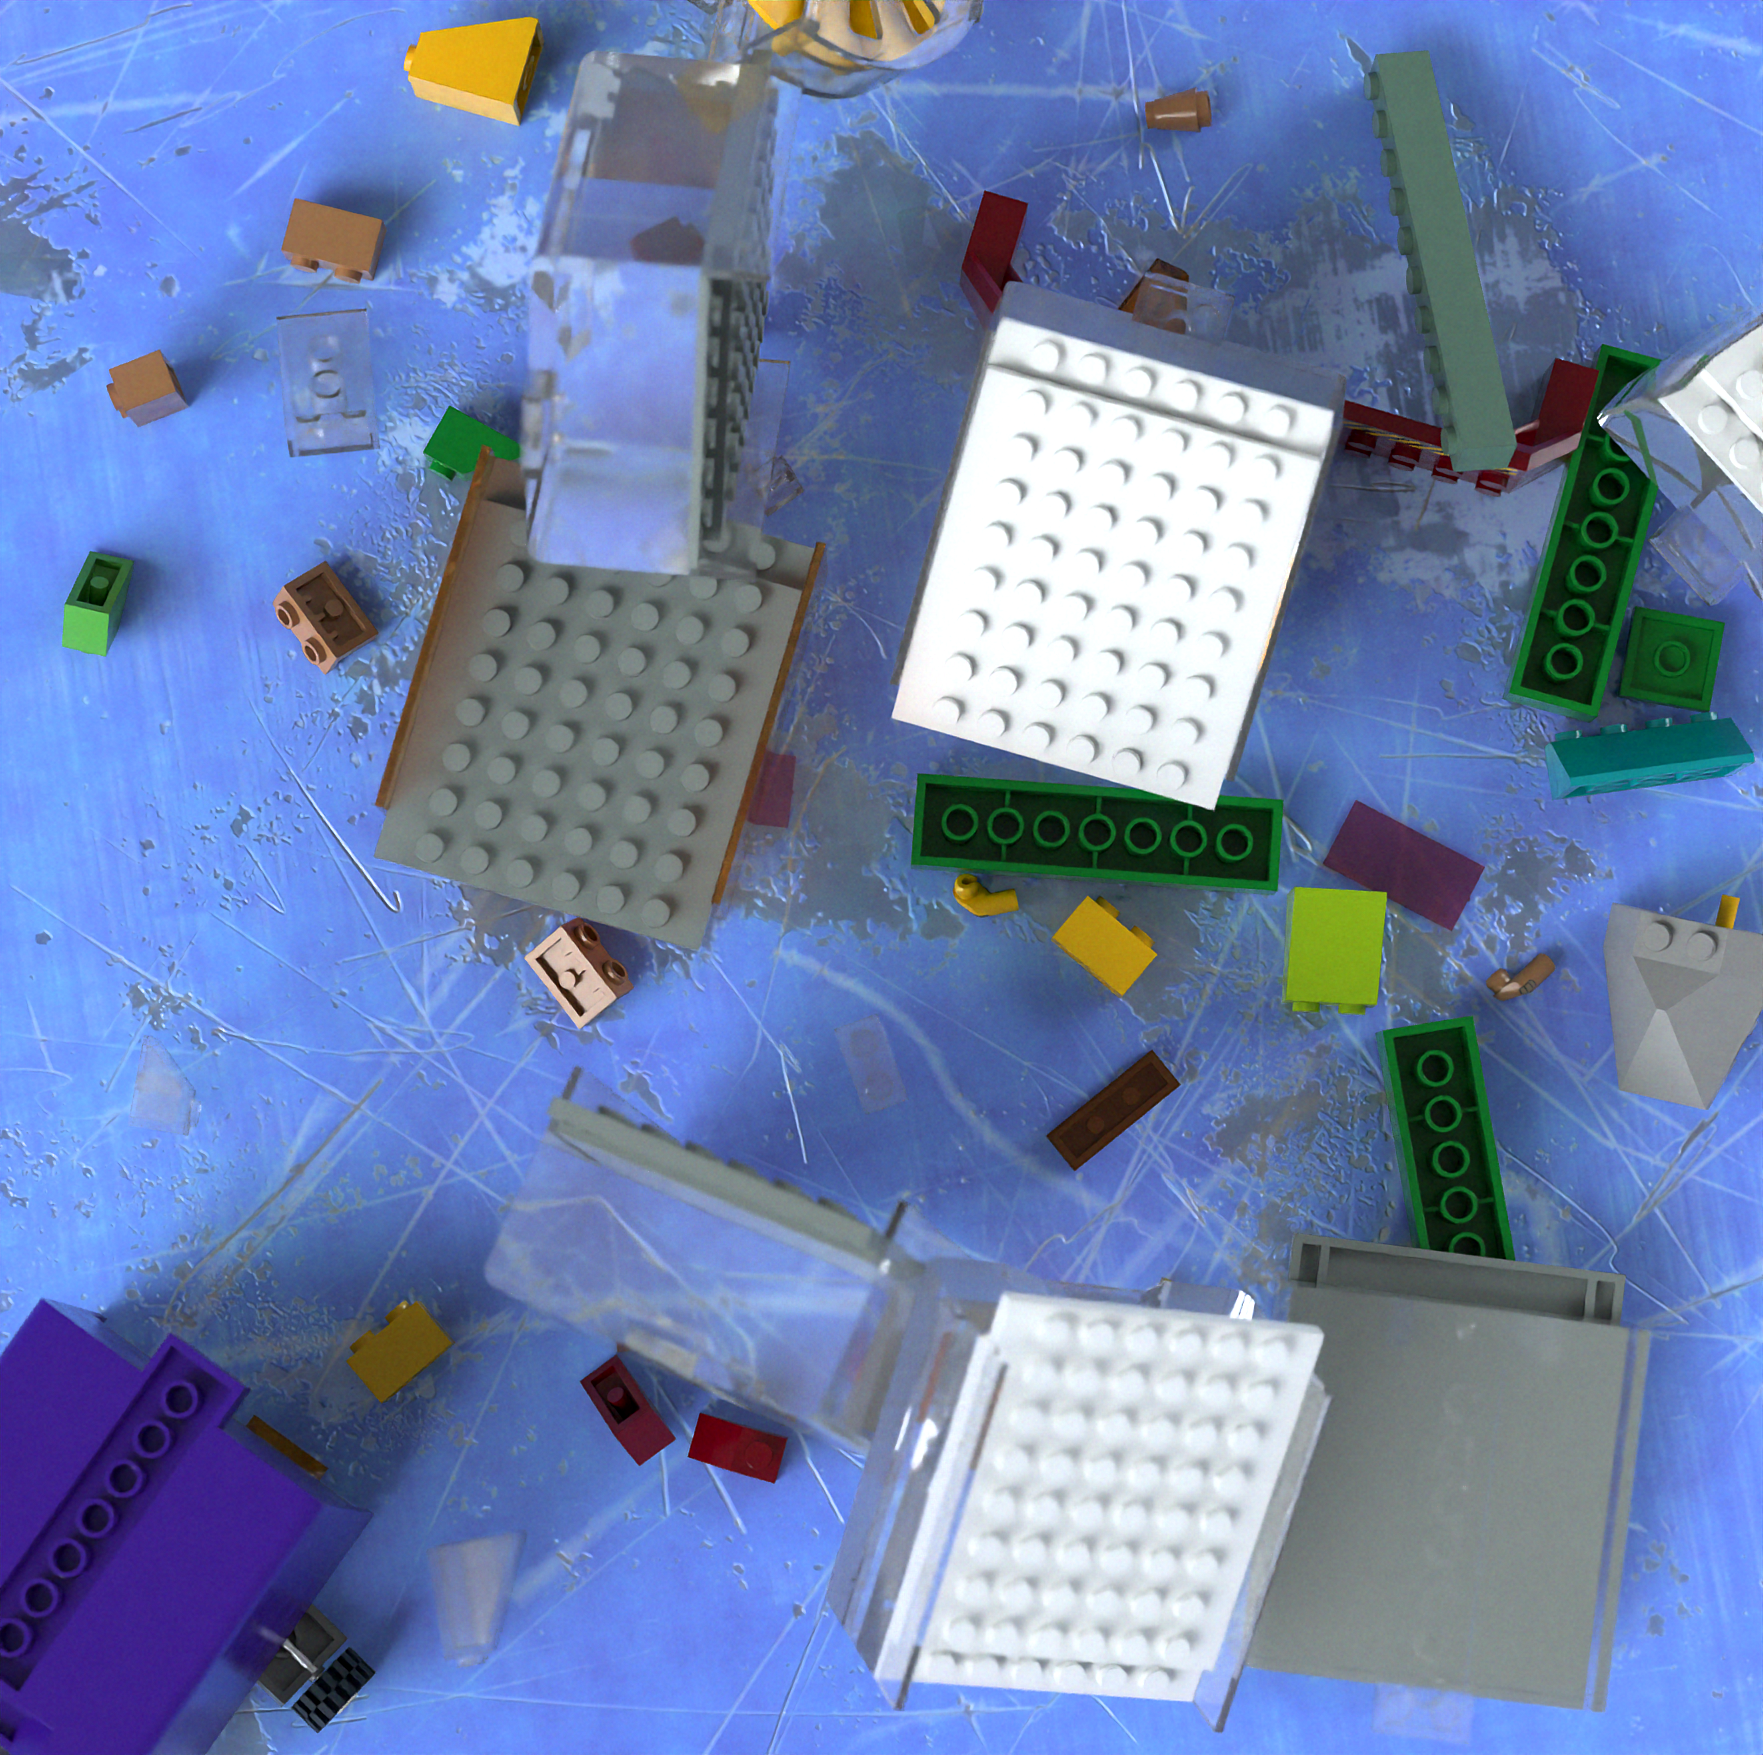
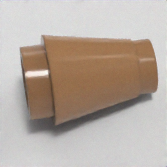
M1195 87L1151 102H1145L1148 129L1157 128L1162 130L1201 132V128L1212 126L1208 90L1197 91Z

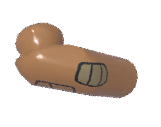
M1540 953L1513 978L1509 976L1505 969L1499 968L1486 980V986L1495 993L1493 997L1502 1001L1533 992L1555 971V965L1547 955Z

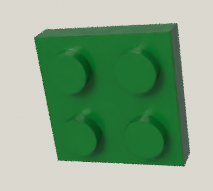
M1635 606L1631 616L1617 697L1701 713L1709 712L1725 623Z

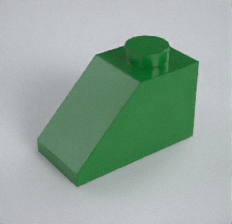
M450 405L423 451L425 458L431 462L428 469L450 482L453 481L455 476L464 481H470L490 475L495 457L522 465L528 464L532 457L529 449Z

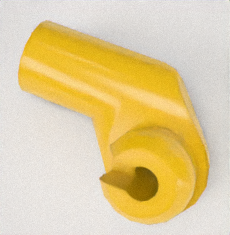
M969 873L960 875L954 882L953 894L955 899L976 917L984 918L1019 910L1014 888L991 893L977 882V877Z

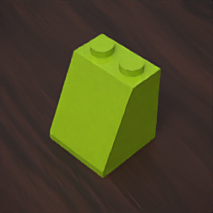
M1294 887L1287 894L1282 1003H1293L1292 1011L1305 1013H1320V1005L1338 1006V1014L1365 1015L1366 1007L1373 1008L1377 1005L1387 892Z

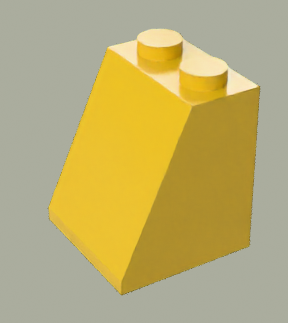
M523 17L421 32L417 45L410 44L404 61V70L409 72L408 81L411 82L416 97L520 126L545 42L539 19Z

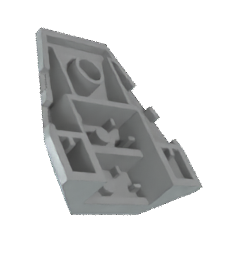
M1612 902L1603 950L1619 1090L1708 1110L1736 1062L1735 1057L1747 1036L1751 1035L1758 1023L1756 1020L1763 1010V934L1659 914L1657 911Z

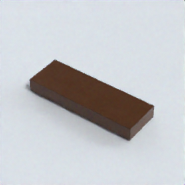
M1151 1050L1047 1134L1046 1138L1072 1170L1076 1171L1181 1084L1155 1052Z

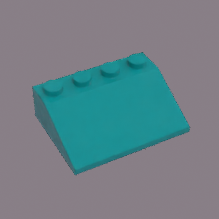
M1717 712L1694 714L1690 716L1691 723L1673 725L1672 718L1650 720L1645 722L1646 729L1628 731L1627 724L1605 726L1600 728L1601 735L1583 737L1582 730L1561 732L1555 734L1556 741L1550 742L1544 747L1552 800L1728 777L1754 763V752L1732 718L1718 719Z

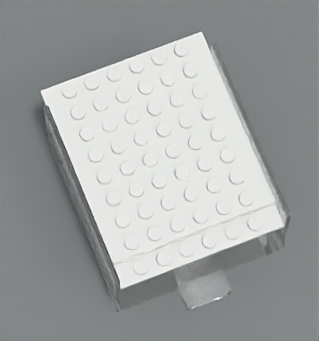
M1145 271L1133 314L1015 281L1007 282L985 334L890 680L892 685L899 686L900 684L891 718L1214 810L1224 776L1225 780L1235 781L1341 431L1347 378L1332 370L1223 340L1235 295L1161 274Z
M944 1256L928 1257L825 1594L828 1604L893 1710H903L911 1682L1193 1702L1213 1732L1222 1733L1334 1400V1396L1313 1372L1324 1338V1333L1318 1326L1270 1321L1250 1296L1232 1288L1164 1281L1144 1291L1044 1280L1005 1263Z

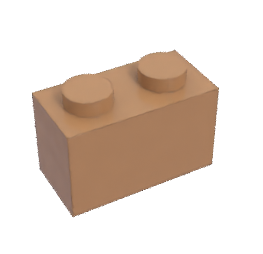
M295 198L281 251L287 260H291L290 266L293 268L316 273L317 268L320 267L335 271L334 277L337 279L360 284L361 278L374 280L387 228L381 219Z
M160 349L108 369L113 383L106 385L116 411H120L123 419L130 417L138 427L189 408L173 366Z

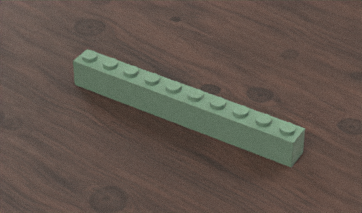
M1429 50L1376 54L1370 73H1365L1364 93L1366 99L1373 102V134L1375 138L1381 139L1383 148L1380 157L1381 171L1384 177H1389L1391 184L1389 208L1392 216H1398L1400 226L1397 234L1398 249L1401 255H1406L1408 262L1406 286L1410 295L1415 294L1417 303L1414 318L1416 331L1418 334H1423L1426 345L1423 352L1424 369L1427 374H1432L1434 381L1432 405L1435 414H1441L1442 451L1444 455H1450L1453 472L1507 468L1517 447V442Z

